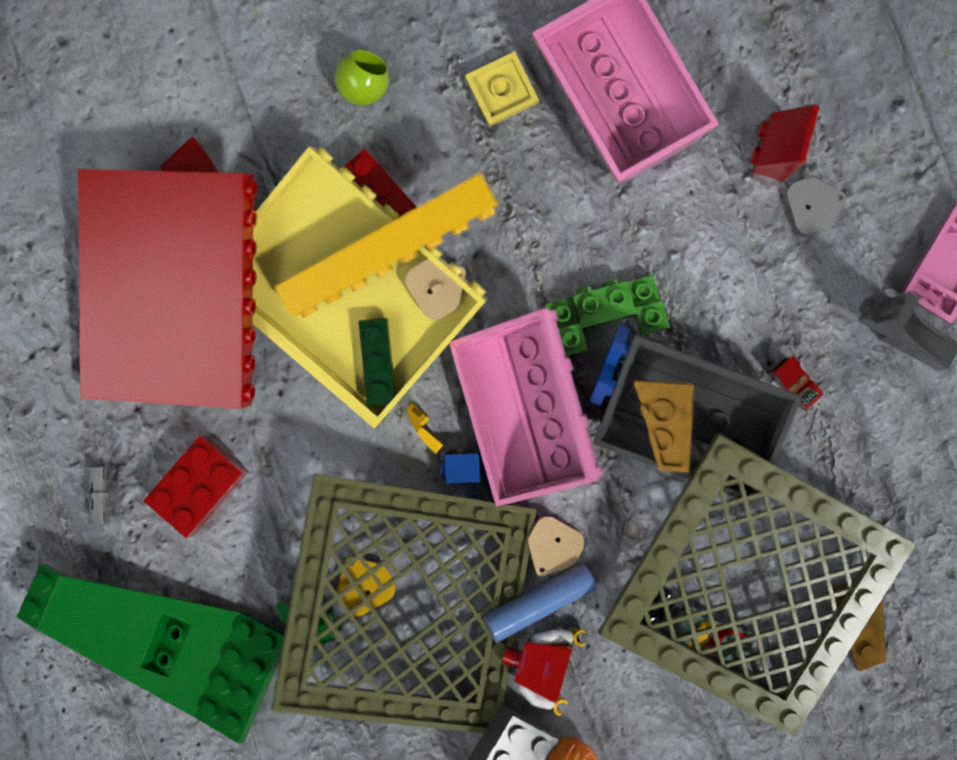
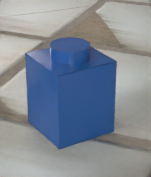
M479 453L445 455V460L440 461V478L446 477V483L480 482Z

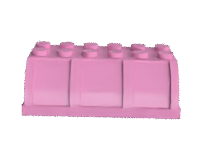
M589 0L532 32L535 45L541 51L560 88L566 94L616 183H622L640 175L684 150L719 125L646 0Z
M548 308L461 337L449 343L496 506L598 481L597 477L604 475L602 467L597 464L587 429L589 427L587 415H583L571 371H573L571 360L566 357L556 323L559 320L557 312L549 311Z

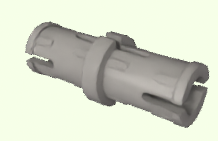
M107 467L88 468L89 493H86V499H89V524L108 523L107 498H110V495L107 492L106 485Z

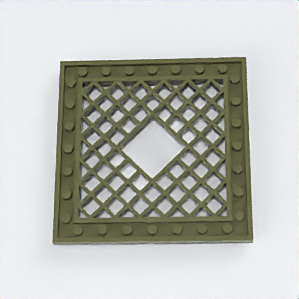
M716 433L598 632L600 636L795 737L916 544ZM729 474H730L731 476L735 477V478H731V479L726 480V479L728 478ZM743 482L759 491L746 495ZM738 483L741 496L726 500L723 487ZM719 493L721 502L712 504ZM768 496L784 505L771 508ZM763 497L766 510L751 514L748 500ZM743 502L746 516L731 520L728 506ZM723 508L726 521L711 525L708 512ZM787 510L790 523L775 527L772 514ZM793 510L808 518L795 522ZM767 516L770 529L756 533L753 519ZM704 517L706 527L697 529ZM747 521L751 535L736 539L732 525ZM817 523L832 532L820 535ZM811 524L814 537L800 540L797 527ZM728 527L731 540L716 544L713 531ZM792 529L794 543L780 546L777 533ZM708 533L711 546L696 550L693 537ZM772 535L775 548L760 552L757 539ZM841 536L856 545L844 548ZM836 537L838 550L824 554L821 541ZM752 541L755 554L740 558L737 545ZM689 542L691 552L682 554ZM816 543L819 556L804 560L802 546ZM732 546L735 559L720 563L717 550ZM796 548L799 561L785 565L782 552ZM859 550L862 563L848 567L845 554ZM865 550L871 552V555L868 558V560ZM713 552L716 565L701 569L698 556ZM777 554L788 604L735 619L722 569ZM840 556L843 569L828 572L826 560ZM693 557L696 571L681 575L678 561ZM820 562L823 574L809 578L806 565ZM674 567L676 576L667 579ZM801 567L804 580L789 584L786 571ZM861 570L852 584L850 573ZM718 571L721 584L706 588L703 575ZM844 575L847 587L833 591L830 579ZM698 576L701 589L686 593L683 580ZM825 580L828 593L813 597L810 584ZM678 582L681 595L666 599L663 586ZM805 586L808 599L793 602L791 590ZM722 590L725 602L710 606L707 594ZM658 592H660L661 601L652 603ZM703 595L706 608L691 612L688 599ZM845 595L837 608L834 597ZM829 599L832 612L818 615L815 603ZM683 601L686 614L671 618L668 605ZM810 605L812 617L798 621L795 609ZM664 607L666 619L651 623L648 611ZM727 608L730 621L715 625L712 612ZM790 610L793 623L778 626L776 614ZM707 614L710 627L695 630L692 618ZM644 616L647 624L641 622ZM771 616L774 628L759 632L756 620ZM830 619L822 632L819 622ZM688 620L691 632L676 636L673 624ZM751 621L754 634L739 638L737 625ZM814 623L817 636L802 639L800 627ZM668 625L671 637L656 630V628ZM732 627L735 639L720 643L717 631ZM795 629L797 641L783 645L780 633ZM712 633L715 645L700 649L697 637ZM775 634L778 647L763 650L761 638ZM693 638L696 650L684 645L681 641ZM756 640L759 652L744 656L741 644ZM815 643L807 656L804 646ZM737 646L739 658L725 662L722 649ZM799 647L802 659L787 663L785 651ZM717 651L720 663L705 656V654ZM780 653L783 665L768 669L765 657ZM761 659L763 671L749 674L746 662ZM741 664L744 676L728 667ZM800 667L792 680L789 670ZM784 671L787 683L773 687L770 675ZM765 677L768 688L753 680ZM786 690L782 696L777 694V692Z
M313 473L271 705L272 712L484 733L500 705L504 703L510 666L503 664L502 660L506 648H513L516 633L496 643L480 616L522 595L530 552L527 538L534 526L537 509L510 504L496 506L495 502ZM339 508L349 509L337 518ZM357 511L376 513V515L367 522H364ZM353 513L361 526L347 535L340 522ZM385 515L405 519L393 527ZM381 518L389 531L376 539L368 527ZM413 519L433 523L421 531ZM409 522L417 535L404 543L396 531ZM441 524L460 527L448 535ZM437 526L444 539L432 547L424 535ZM335 527H337L344 539L332 547ZM468 528L487 531L475 539ZM364 530L372 543L359 552L351 539ZM465 531L472 543L459 551L452 539ZM495 532H500V533H502V535H501V540L499 539V537L497 536V534H496ZM393 534L401 547L388 556L380 543ZM491 535L498 544V547L486 555L479 543ZM421 539L428 551L416 560L408 547ZM348 543L356 555L342 564L334 552ZM448 543L456 555L443 564L436 551ZM376 547L384 559L371 568L363 556ZM475 547L483 559L470 567L463 556ZM404 551L412 563L399 572L391 560ZM498 554L495 568L490 560ZM331 555L339 568L327 576ZM432 555L440 567L427 576L419 564ZM459 559L467 571L454 580L447 568ZM360 560L367 572L354 581L346 568ZM388 563L395 576L382 585L375 572ZM486 563L494 575L481 583L474 572ZM416 568L446 612L400 646L369 602L412 569ZM343 572L350 585L337 594L329 581ZM441 572H444L451 583L438 592L431 580ZM371 576L379 588L365 597L358 585ZM468 576H471L478 587L465 596L458 584ZM491 583H493L492 593L490 596L485 588L489 586ZM326 585L334 597L322 605ZM455 588L462 599L449 608L442 596ZM352 589H355L362 601L348 610L341 598ZM482 592L489 603L477 612L469 600ZM337 601L345 614L332 623L324 613V610ZM466 604L473 615L460 624L453 613ZM366 605L374 617L360 626L353 617V614ZM321 615L328 624V627L316 635L319 616ZM450 616L457 628L444 637L437 625ZM349 618L357 630L343 639L336 627ZM477 620L484 631L471 640L464 629ZM378 622L385 634L372 643L364 631ZM434 629L441 640L428 650L420 638ZM330 631H333L340 643L326 652L318 640ZM461 632L468 644L455 653L448 641ZM361 634L369 646L355 656L347 644ZM389 638L397 650L383 659L376 647ZM484 639L482 652L480 653L475 645ZM417 641L425 653L411 662L404 651ZM314 644H316L323 656L311 664ZM445 645L452 656L439 666L432 654ZM344 647L352 659L338 669L330 657ZM472 648L479 660L469 668H466L460 657ZM373 651L380 663L367 672L359 660ZM401 654L408 666L395 675L388 666V663ZM429 658L436 669L423 678L415 667ZM327 660L335 672L321 682L313 670ZM456 661L463 672L450 681L443 670ZM356 663L363 676L350 685L342 673ZM384 667L391 676V679L378 688L371 676ZM479 667L477 681H475L471 673ZM412 670L420 682L406 691L399 680ZM309 673L316 683L308 682ZM440 673L447 685L434 694L427 683ZM339 676L345 686L328 684ZM467 677L474 688L461 697L454 686ZM366 680L373 687V689L357 688ZM396 683L402 693L385 690ZM421 687H424L430 696L414 693ZM451 689L457 699L442 696Z

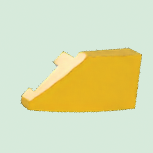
M411 404L407 412L415 431L424 443L437 454L444 445L424 428L430 418L414 404Z

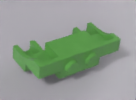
M651 275L621 283L619 279L609 280L603 283V288L593 290L592 286L576 290L577 295L545 304V309L548 308L549 311L557 312L559 320L556 323L566 356L588 351L583 330L633 317L634 315L640 336L669 329V322L663 301H660L654 276Z

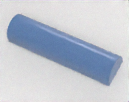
M579 564L483 615V619L494 642L498 643L596 590V584L586 566Z

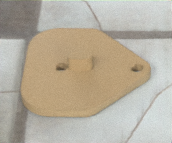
M424 260L407 273L405 279L406 286L425 316L435 320L441 319L458 308L463 288L431 260ZM444 263L450 269L453 266L452 264ZM455 265L462 271V275H460L459 277L462 280H465V269L461 266ZM431 289L433 293L429 294L427 290Z
M550 516L538 519L527 538L534 570L539 576H545L574 566L584 548L583 536L578 531Z

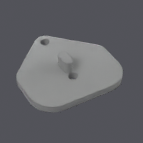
M816 177L794 182L790 185L786 194L795 227L803 235H814L829 230L846 201L845 193Z

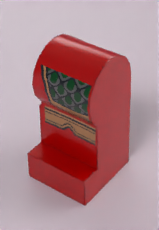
M794 356L786 357L768 375L781 389L802 396L799 407L806 411L823 396V392L799 366L800 363Z

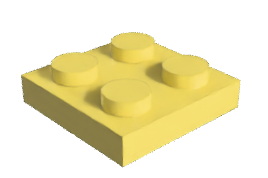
M515 51L465 75V79L489 127L539 104V99Z

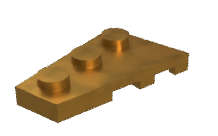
M634 380L659 471L689 473L694 383Z
M846 582L832 587L833 591L846 588ZM845 595L834 597L837 608ZM881 599L849 650L855 668L859 672L886 662L883 599Z

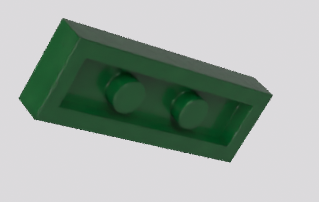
M388 318L359 320L367 406L389 404L396 396Z

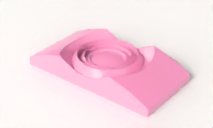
M957 202L936 230L931 244L912 270L902 291V294L911 291L921 296L917 305L948 324H952L957 316Z

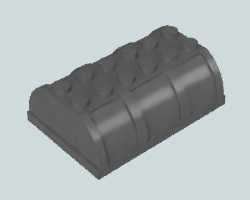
M634 335L628 354L624 358L617 376L613 392L605 407L593 444L658 468L634 380L694 383L689 473L667 472L689 480L716 433L775 465L802 396ZM729 474V476H728V478H727L726 480L731 479V478H735V477H733V476H731V475ZM743 482L746 495L759 491ZM738 483L723 487L724 493L734 497L741 496ZM761 497L748 500V502L758 505Z

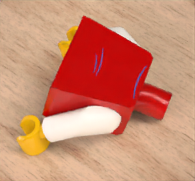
M576 627L570 630L553 629L535 634L531 639H528L525 642L523 651L510 647L506 648L502 663L518 668L514 682L518 684L520 692L530 704L547 710L551 709L558 716L563 714L557 706L560 703L568 704L560 695L573 650V645H570V643L579 647L584 646V642L577 641V635L579 633H586L585 630Z

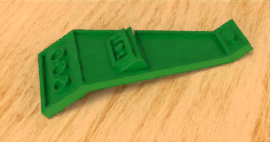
M47 564L39 565L16 618L193 716L238 744L245 742L279 664L284 633L245 612L69 577ZM178 629L180 631L179 637H177Z

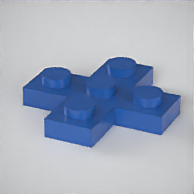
M619 325L591 392L589 404L599 407L604 397L608 398L611 396L617 381L612 379V377L617 379L623 364L620 361L626 358L632 343L627 340L630 328Z

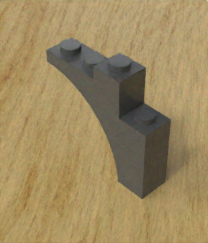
M909 291L892 298L878 293L864 299L859 308L861 315L858 322L881 333L879 340L938 371L950 368L957 354V341L936 329L920 315L916 305L921 296Z

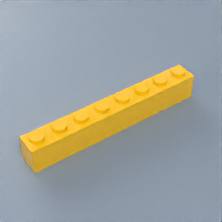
M479 173L275 286V289L291 317L301 314L302 318H305L318 311L316 307L318 303L325 300L327 305L343 297L340 291L348 287L354 291L367 284L366 277L373 273L380 277L393 270L391 266L393 262L401 259L404 264L418 256L417 249L426 245L429 250L444 242L442 236L452 231L455 236L470 228L468 224L470 220L478 217L481 222L496 213L494 207L500 204L484 174Z

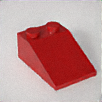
M809 105L773 112L765 121L762 120L757 132V137H761L759 146L754 147L750 158V163L754 164L751 173L784 181L806 161L820 106Z

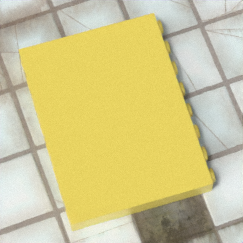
M320 146L317 150L315 147H308L256 211L257 223L253 228V239L257 245L256 255L253 257V269L256 271V283L253 286L256 312L253 315V325L375 429L488 298L484 296L486 290L473 280L469 283L466 279L462 280L459 277L462 275V271L455 266L454 262L451 261L450 263L453 265L451 269L444 264L447 262L441 258L443 253L436 246L428 250L425 245L416 250L418 253L417 257L403 264L401 259L391 264L393 270L377 277L376 273H373L366 277L368 283L354 291L350 287L340 291L343 297L327 305L325 300L316 305L318 311L307 317L302 318L301 314L291 317L275 286L391 223L399 216L389 205L381 206L375 200L377 195L366 185L362 188L353 181L355 175L347 168L341 166L339 169L333 164L331 160L334 157ZM427 259L431 260L463 288L458 308L443 318L436 320L424 315L405 283L407 273ZM431 289L427 290L429 294L433 293ZM388 318L396 396L389 404L367 406L358 321Z

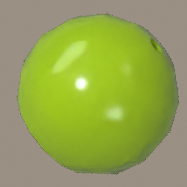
M360 49L349 52L337 63L334 80L337 91L342 98L351 104L363 107L378 102L386 94L390 75L386 63L379 56L370 51Z

